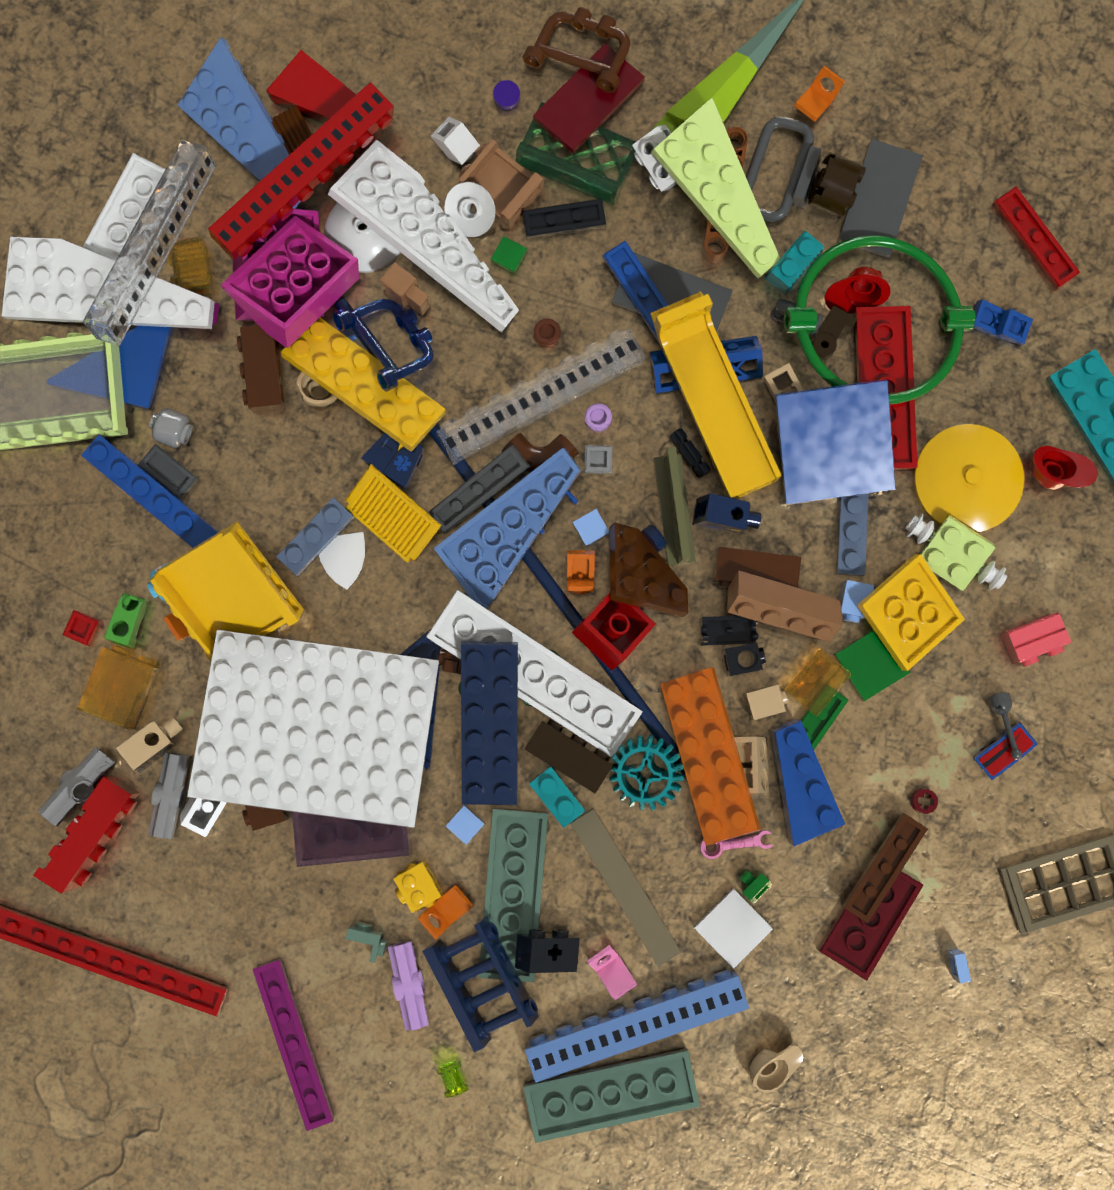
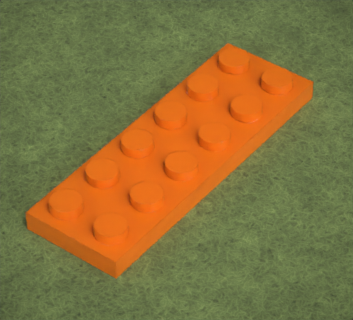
M710 667L660 684L705 845L715 844L761 830L715 669Z

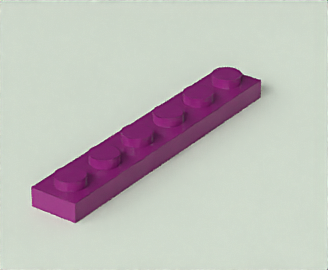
M281 958L253 968L252 970L306 1131L333 1122L335 1118Z

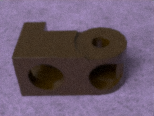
M836 306L832 307L812 341V345L821 360L828 359L834 353L837 347L836 340L842 330L849 333L857 321V318Z

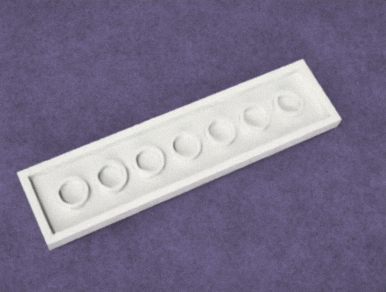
M456 590L426 636L459 659H461L462 641L518 642V697L610 757L616 753L618 747L622 744L643 712L459 590Z

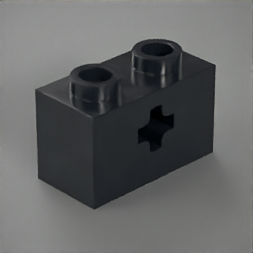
M529 929L528 934H517L515 968L527 973L577 972L580 938L569 935V930L552 929V933H546L545 930Z

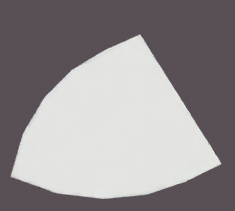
M363 532L337 535L319 554L320 562L326 573L346 590L357 579L365 558Z

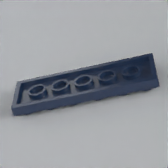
M461 642L462 804L517 805L518 642Z

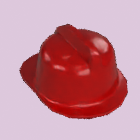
M859 267L854 269L848 278L833 283L827 289L824 296L825 304L830 310L833 306H836L847 313H854L856 307H876L882 305L889 299L891 290L888 282L883 279L881 271L871 267Z
M1048 445L1041 446L1034 452L1033 463L1035 467L1032 470L1031 476L1036 478L1047 489H1061L1066 485L1083 488L1092 485L1097 479V468L1086 456Z

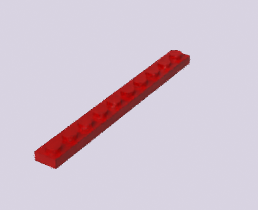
M0 906V939L217 1017L220 1013L228 991L227 987Z

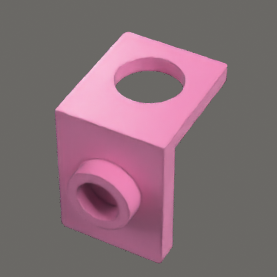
M610 945L587 960L588 964L597 972L614 1000H617L637 985V982L619 954ZM608 955L605 959L598 962L602 957Z

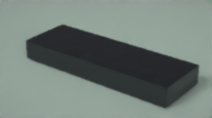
M602 199L522 210L526 239L606 228Z

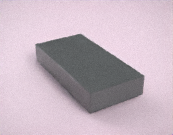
M157 444L151 448L138 464L181 500L199 480L198 477Z

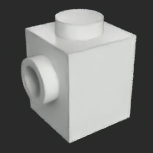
M449 116L431 135V138L450 160L461 165L470 160L474 155V151L480 146L461 121Z

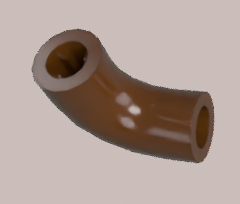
M519 433L501 451L503 452L509 446L515 445L531 466L526 470L528 472L534 471L562 448H565L572 458L579 454L574 445L562 434H559L550 444L538 447L530 443L522 433Z

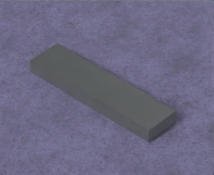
M511 445L432 508L429 514L442 525L440 529L446 534L531 466L516 446Z

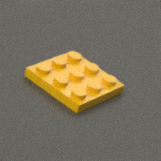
M914 554L857 604L859 610L902 671L910 670L965 620L921 554Z

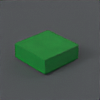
M503 236L491 257V262L515 274L527 253V248Z

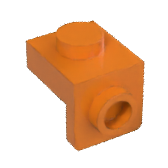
M567 550V591H572L575 594H586L588 591H594L595 551Z

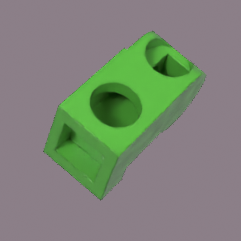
M123 593L113 612L104 639L134 650L137 642L136 636L146 612L147 600Z

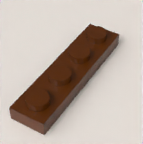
M902 813L842 907L868 923L928 828L907 814Z

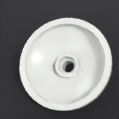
M337 203L327 217L324 235L358 259L360 273L379 271L390 265L399 256L400 252L368 226L365 230H359L358 226L363 222Z

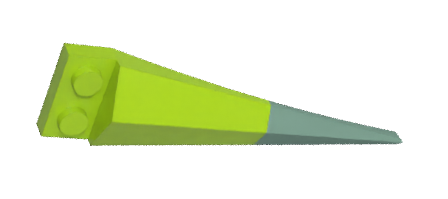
M804 0L792 2L672 106L654 128L666 125L672 133L711 98H713L724 124Z

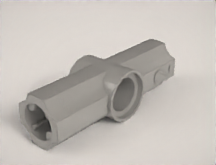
M95 747L76 769L68 770L61 776L59 788L41 806L38 812L50 823L58 826L78 803L86 802L94 790V785L115 761L101 749Z
M165 752L160 778L156 782L152 793V805H154L148 835L165 839L174 838L179 810L182 809L186 798L187 788L184 784L190 756Z

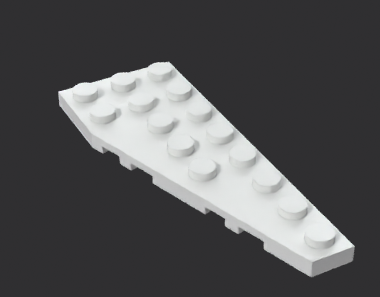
M376 140L330 188L328 195L502 333L519 309L501 284L497 285L488 273L489 268L484 261L480 262L473 253L474 247L452 217L445 215L438 205L440 202L435 194H430L424 186L425 180L422 176L381 142Z

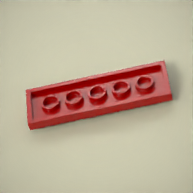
M911 306L856 307L854 316L857 318L855 323L857 383L886 379L888 381V394L914 388ZM915 399L899 404H889L894 470L918 468Z

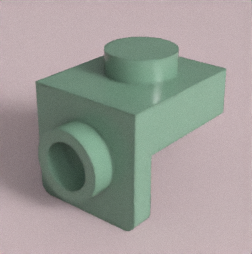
M356 922V925L351 924L347 930L346 940L373 945L369 962L375 963L378 956L383 957L387 940L382 939L384 931L372 929L373 925L365 922Z

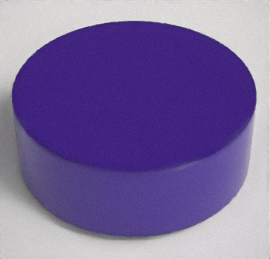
M510 80L499 82L493 90L495 104L504 110L516 107L520 101V90L517 84Z

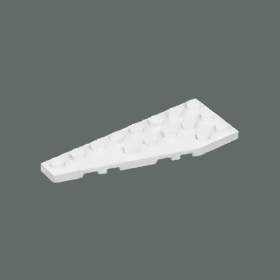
M10 237L2 317L6 319L122 325L119 319L123 314L126 319L124 325L212 329L215 302L152 275L147 279L144 274L145 272L63 239ZM140 280L145 284L143 290L138 286ZM134 291L139 296L136 302L132 298ZM128 302L133 308L130 314L125 309Z

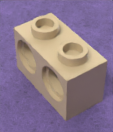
M734 737L750 793H769L767 737Z

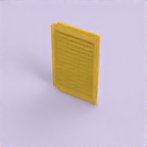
M370 464L345 499L348 503L345 509L407 563L410 561V558L414 561L417 559L442 526L372 464Z

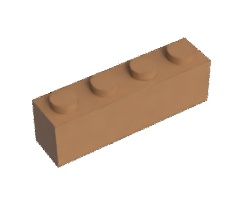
M743 571L737 572L728 587L727 613L827 642H831L842 626L841 600Z

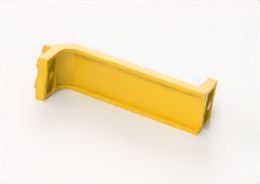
M700 291L650 314L663 353L725 488L723 496L738 499L777 482L782 475L714 328L710 315L713 305L709 294L703 296Z

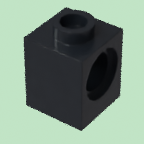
M758 643L722 650L727 677L763 670L762 664L766 663L763 647L758 648ZM742 651L748 652L752 657V662L748 667H743L738 662V656Z

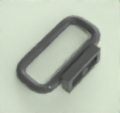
M783 116L771 118L764 125L746 174V179L752 190L773 130L781 127L800 132L803 135V143L780 208L775 211L759 208L764 221L776 222L786 217L793 202L794 206L804 209L821 161V148L813 146L814 133L811 127L803 121Z

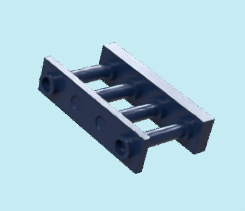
M487 916L474 925L477 930L476 933L449 946L443 945L441 939H439L422 951L474 1052L483 1049L492 1039L490 1036L491 1032L521 1018L526 1027H530L539 1017L535 1001L529 998L498 938L497 927L493 922L489 921ZM483 942L490 957L462 971L456 970L452 957ZM496 967L503 983L474 997L469 995L465 982ZM504 994H510L516 1006L515 1009L487 1022L481 1019L477 1011L479 1006Z

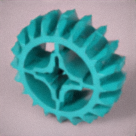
M639 735L637 737V745L631 738L626 741L628 748L620 745L618 751L621 755L614 754L612 756L613 761L618 764H612L613 766L610 771L617 774L611 775L609 780L611 782L618 781L619 783L614 786L613 791L618 792L622 789L623 793L620 796V800L623 801L628 796L631 798L629 806L633 807L636 801L640 802V810L645 809L646 803H649L651 810H655L656 801L660 806H666L665 797L672 801L675 798L673 791L679 792L681 786L675 781L684 780V775L676 773L683 770L684 765L674 763L680 758V754L676 753L672 756L669 754L674 748L672 744L668 745L666 749L661 747L664 743L663 738H660L657 744H653V735L648 736L647 743L644 742L643 736ZM645 751L642 763L632 764V766L626 765L628 757L632 754ZM653 753L665 762L668 771L655 764ZM646 764L650 771L653 772L647 781L643 774L640 773ZM626 774H628V777L635 778L638 781L639 791L630 785ZM662 779L668 780L667 785L662 790L648 793L651 782L661 781Z

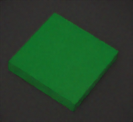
M874 630L833 654L862 701H866L911 673L910 670L902 671Z

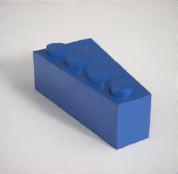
M793 719L770 729L775 763L778 770L779 788L783 801V813L787 826L788 842L793 846H797L845 825L802 721Z

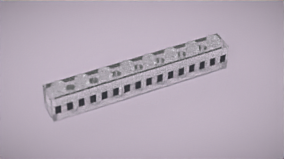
M181 140L82 321L96 339L118 346L121 345L216 167L206 146Z
M630 328L624 332L621 329L614 331L607 336V341L601 344L594 342L583 349L584 353L577 357L570 355L559 362L560 366L552 370L550 367L541 370L536 374V379L528 383L526 380L517 383L512 387L513 391L504 396L502 393L494 395L488 400L489 404L481 408L474 406L464 412V417L457 421L450 419L439 426L440 430L437 431V437L452 464L459 463L643 364L646 356Z

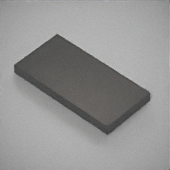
M871 139L862 164L863 167H866V171L862 181L855 186L854 192L857 193V197L852 208H848L838 242L870 235L897 238L923 155ZM874 246L858 248L886 258L891 256L893 250Z
M634 253L668 305L700 291L703 296L709 294L713 303L710 315L717 332L733 290ZM619 284L612 304L639 314Z

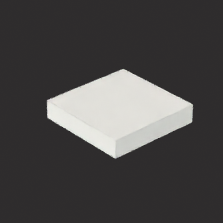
M734 888L694 926L698 933L733 968L773 930Z

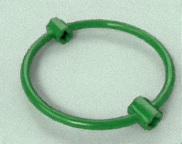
M870 235L851 238L823 252L808 268L799 286L795 307H787L783 319L784 329H786V333H797L799 343L806 358L824 381L831 386L847 385L848 383L837 377L823 363L810 340L809 333H814L818 321L817 312L814 307H806L812 283L826 264L838 255L852 249L871 246L885 247L911 256L934 275L944 290L949 306H945L942 309L940 323L944 331H952L948 353L938 370L925 382L912 389L898 393H889V404H899L919 398L934 389L951 371L961 349L963 332L971 331L974 328L976 320L975 310L972 309V306H961L959 296L948 275L933 258L916 246L887 236Z

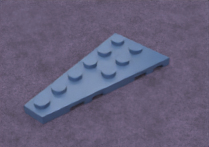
M220 37L178 103V106L261 181L288 157L289 153L284 146L285 142L282 136L277 134L271 123L273 121L254 87L248 83L244 76L242 66L232 55L229 43L226 39ZM300 201L293 207V209H296Z
M565 448L560 449L434 548L468 596L486 609L490 607L581 471Z

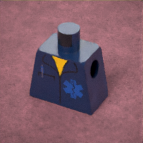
M384 433L361 459L369 466L372 464L389 480L407 491L424 457L425 449L418 444L410 452Z
M709 493L696 499L692 525L736 533L746 530V527L758 529L761 523V513L749 511V502Z

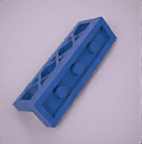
M757 335L721 341L738 381L763 377L762 347ZM663 350L650 352L656 393L680 390L676 379L672 382L661 384L660 374L672 372ZM756 359V369L744 371L740 368L746 360Z

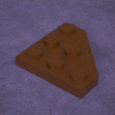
M614 522L609 527L610 600L679 617L687 615V587L638 528Z

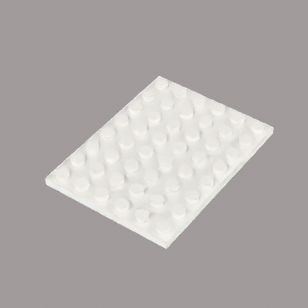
M217 630L187 797L415 828L439 660Z

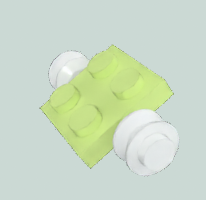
M923 514L919 517L914 515L906 525L905 529L908 531L906 537L914 534L918 537L917 544L928 541V544L920 554L931 570L960 590L964 591L976 573H978L979 584L984 581L989 583V591L994 588L999 589L1006 581L1005 567L1000 570L996 569V561L994 560L984 564L996 548V545L951 515H948L937 532L933 531L934 521L924 522Z

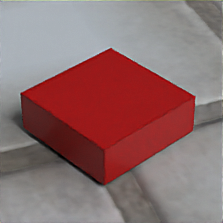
M73 610L62 635L90 646L101 621Z

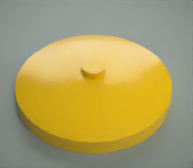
M962 424L947 428L930 439L917 457L918 468L913 470L914 493L925 514L939 526L942 525L948 515H951L975 532H983L1005 521L1020 502L1024 489V470L1021 459L1013 445L993 429L975 424Z

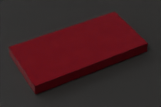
M605 43L590 59L610 66L616 52ZM624 60L617 74L620 78V83L614 93L605 92L597 86L596 80L599 74L580 68L533 115V121L574 154L644 82L645 76L626 60Z
M901 871L868 923L843 907L818 951L867 981L921 891L923 884Z

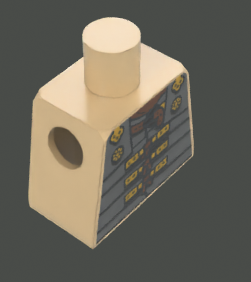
M173 716L161 726L152 721L116 749L129 766L141 774L162 757L165 752H168L175 746L170 739L183 730V728ZM154 736H158L159 742L156 745L151 746V739Z

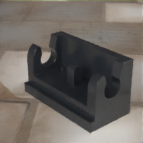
M741 616L701 617L699 619L701 646L752 644L758 640V633L756 631L758 621Z

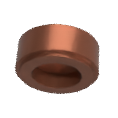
M547 318L540 320L535 325L534 338L540 346L552 347L560 340L561 329L556 321Z

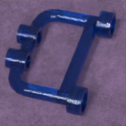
M379 299L351 311L342 308L333 312V320L338 330L345 332L354 327L384 368L377 371L376 376L379 385L384 391L387 392L396 388L398 380L416 373L431 364L434 355L433 349L429 344L432 342L431 332L427 327L422 329L416 327L415 324L418 322V318L412 308L403 310L395 301ZM380 310L391 311L395 316L397 325L401 329L406 330L410 336L411 343L415 348H419L422 351L423 356L398 368L361 318Z

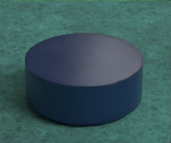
M648 525L641 531L657 552L666 547L663 535L655 526Z

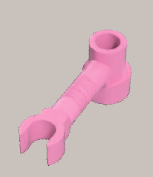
M761 830L755 835L735 837L715 843V847L711 851L706 850L703 838L700 843V851L706 858L716 859L722 854L723 850L758 846L763 849H769L773 845L762 844L760 839L762 835L771 834V832Z

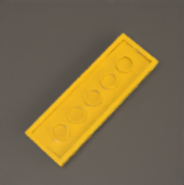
M320 317L288 349L285 347L281 351L282 358L410 452L414 450L445 415L446 409Z

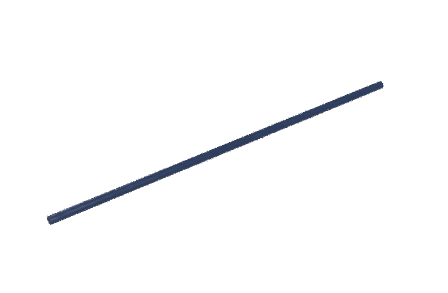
M346 298L339 300L335 304L336 309L367 351L404 378ZM437 423L430 430L429 434L464 482H466L475 475V472L456 447L450 449L445 440L448 436ZM492 497L482 505L484 509L494 502L495 499ZM529 547L522 560L573 629H575L583 620L582 616ZM591 652L625 699L643 711L639 718L658 742L660 738L664 739L661 747L666 749L668 745L672 744L674 748L669 754L672 756L679 753L677 744L619 666L611 670ZM681 756L677 761L674 762L675 764H683ZM683 768V770H680L679 772L682 775H684V778L687 781L686 774Z

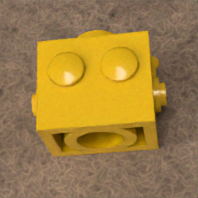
M425 859L417 864L410 863L406 865L405 869L397 872V875L393 878L398 887L395 889V893L402 904L406 903L411 913L418 912L423 907L429 908L433 906L435 900L443 895Z

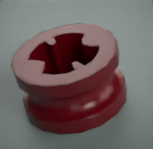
M917 789L911 794L910 805L916 812L929 814L937 808L938 798L929 789ZM926 793L928 795L926 798L930 799V804L924 805L922 809V804L918 803L919 797H924Z

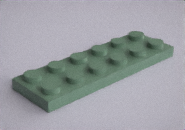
M493 808L484 917L487 916L489 921L493 922L497 927L498 938L520 981L534 982L535 973H527L515 968L517 934H528L529 929H539L548 813ZM481 942L480 962L490 957L483 942ZM496 967L478 976V978L502 980Z
M687 1048L549 1078L536 1083L523 1084L535 1143L700 1107Z

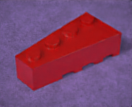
M113 776L103 777L81 807V810L85 813L82 816H76L66 828L67 838L62 839L57 846H53L48 853L51 858L50 862L43 869L38 867L33 876L61 894L76 889L79 886L83 887L92 875L89 870L95 862L99 863L107 851L105 845L109 839H114L120 832L122 825L119 823L124 815L128 816L134 810L137 804L135 798L139 793Z

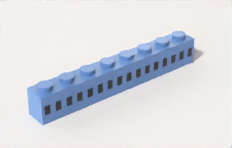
M720 971L714 974V979L705 982L703 979L694 980L687 984L688 988L679 991L677 988L668 989L661 993L662 997L653 1000L650 997L637 1000L633 1007L627 1009L624 1006L616 1007L608 1011L609 1015L601 1018H598L597 1015L583 1019L581 1025L571 1027L570 1024L557 1028L555 1034L546 1037L544 1034H538L529 1038V1043L525 1044V1053L535 1083L750 1009L739 976L735 971Z

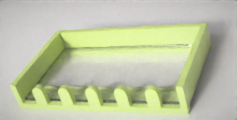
M98 329L94 330L93 334L90 335L68 333L66 338L57 339L54 336L40 337V341L35 342L22 339L13 341L12 345L0 343V450L95 439L98 435L104 438L128 435L119 351L120 338L116 337L109 330Z

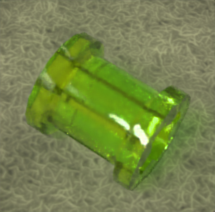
M460 1061L447 1063L436 1070L437 1074L441 1075L446 1089L444 1092L445 1098L454 1097L469 1090L468 1084H465L463 1081Z

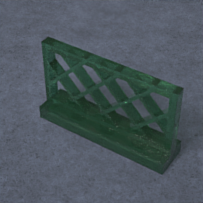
M541 102V104H540L538 110H539L545 103ZM532 120L523 141L520 142L516 150V162L524 168L614 205L619 190L634 160V152L636 151L632 145L636 141L599 127L590 137L599 135L604 138L606 144L593 148L588 138L585 143L589 150L578 154L570 152L571 156L560 158L556 156L554 149L563 147V145L559 142L551 144L547 132ZM540 135L543 136L546 146L540 148L529 145L531 138ZM621 145L631 149L629 155L621 158L617 157L614 150L615 147ZM609 150L613 160L600 164L596 154ZM592 156L596 166L589 169L581 166L579 159ZM616 166L620 174L618 180L615 181L606 177L603 170Z

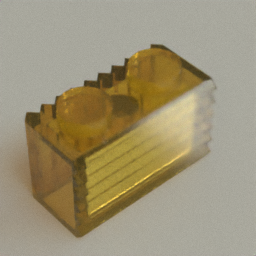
M202 236L169 241L170 250H166V258L169 267L173 266L174 276L170 277V283L204 297L213 296L214 289L207 245Z

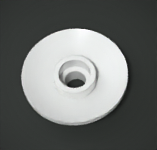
M463 182L454 186L449 191L445 200V215L452 217L466 237H477L486 233L491 228L495 219V205L491 195L484 187L474 182ZM472 203L476 206L477 212L472 211Z

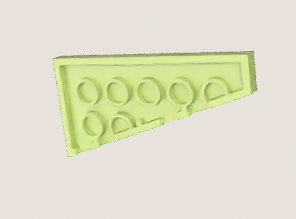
M711 98L657 145L651 153L752 273L759 278L780 257L714 100Z

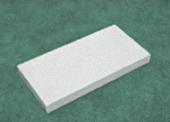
M133 153L83 248L136 268L183 179Z

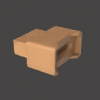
M396 262L392 264L380 279V283L386 289L383 293L403 309H406L409 305L423 316L431 306L428 303L429 296L419 289L417 278Z

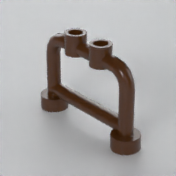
M579 7L575 14L562 11L550 16L545 22L534 46L526 48L522 59L525 64L535 69H540L546 57L597 73L599 74L596 80L597 86L605 92L614 93L620 83V78L617 74L628 54L630 39L625 31L615 27L616 21L612 17L603 15L600 21L592 20L591 12L583 7ZM559 23H568L578 31H585L586 29L595 32L603 39H609L610 37L617 39L620 45L609 66L547 46L555 27Z

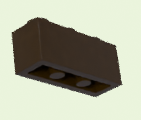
M549 719L548 723L542 720L525 750L596 794L613 766L608 762L611 757L599 749H596L593 753L585 748L587 742L575 734L571 738L561 732L564 727Z

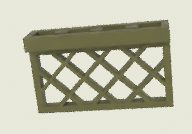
M676 446L667 447L664 456L654 457L653 459L663 534L666 541L667 563L669 566L695 563L681 454H677Z

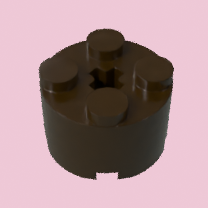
M828 152L822 161L823 164H826V167L817 172L808 197L810 199L808 205L837 216H843L847 208L851 209L856 200L857 193L854 192L856 184L862 181L866 167L850 159Z

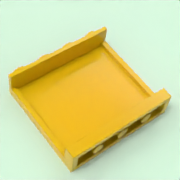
M237 521L158 569L150 580L154 591L164 598L170 606L172 614L183 622L189 635L198 641L210 661H212L217 630L265 636L286 623L288 626L295 624L299 621L304 611Z

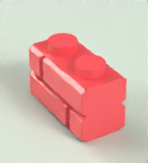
M1058 612L1001 633L1012 663H1022L1023 667L1038 662V656L1048 653L1050 657L1065 651L1063 646L1071 643L1062 617Z

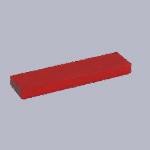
M1017 186L992 203L1055 290L1080 273L1079 269Z

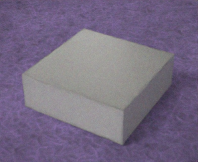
M585 445V474H612V446Z

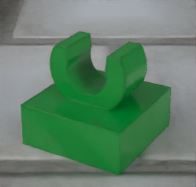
M746 870L739 877L748 886L742 893L753 904L773 885L763 873L755 878Z

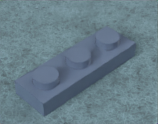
M868 493L839 497L836 575H865Z
M333 497L276 557L296 576H299L354 519V516Z

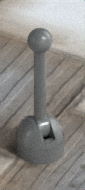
M1010 693L993 695L988 698L990 708L994 713L1002 715L1012 748L1011 757L1018 760L1022 757V751L1017 748L1007 715L1012 708Z

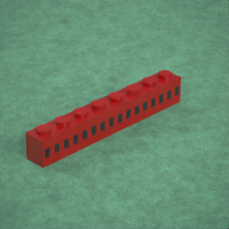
M370 82L208 228L211 238L233 260L239 256H246L252 250V244L259 237L261 239L267 237L272 232L273 225L279 219L283 221L288 218L294 210L293 207L299 201L305 202L311 197L314 192L313 188L320 182L322 184L326 183L333 176L334 169L340 164L342 166L346 165L353 158V152L360 146L362 148L366 147L372 141L373 134L377 130H384L393 121L394 105Z

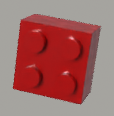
M609 591L571 633L609 669L613 670L624 662L656 623L638 606L610 600Z

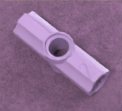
M412 941L388 946L394 975L392 976L393 990L396 1000L400 1003L405 1031L428 1026L429 1019L424 1000V981L422 973L417 967Z

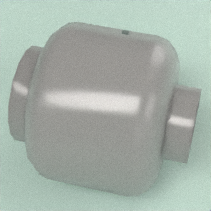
M164 408L159 414H153L149 428L152 429L154 440L172 448H177L181 444L185 445L188 442L193 425L190 424L188 416L170 408Z

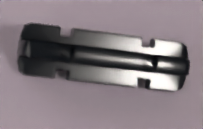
M681 428L677 429L669 436L670 440L674 445H678L679 448L677 450L689 467L693 466L694 469L692 471L698 478H702L710 472L709 465L706 461L703 462L701 460L703 458L692 441L686 439L688 436Z

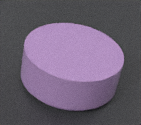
M597 403L591 405L586 410L585 423L590 430L602 432L610 426L612 413L606 405Z

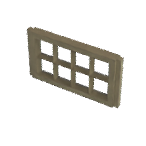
M1114 834L1000 868L1013 914L1021 934L1114 906V895L1102 898L1095 879L1111 873L1114 877ZM1104 848L1110 868L1094 873L1087 853ZM1081 855L1087 875L1070 880L1064 860ZM1058 862L1064 882L1047 887L1041 867ZM1035 869L1041 889L1024 894L1018 874ZM1089 880L1095 901L1078 905L1072 885ZM1066 887L1072 908L1055 912L1049 892ZM1043 894L1049 915L1032 919L1026 899Z

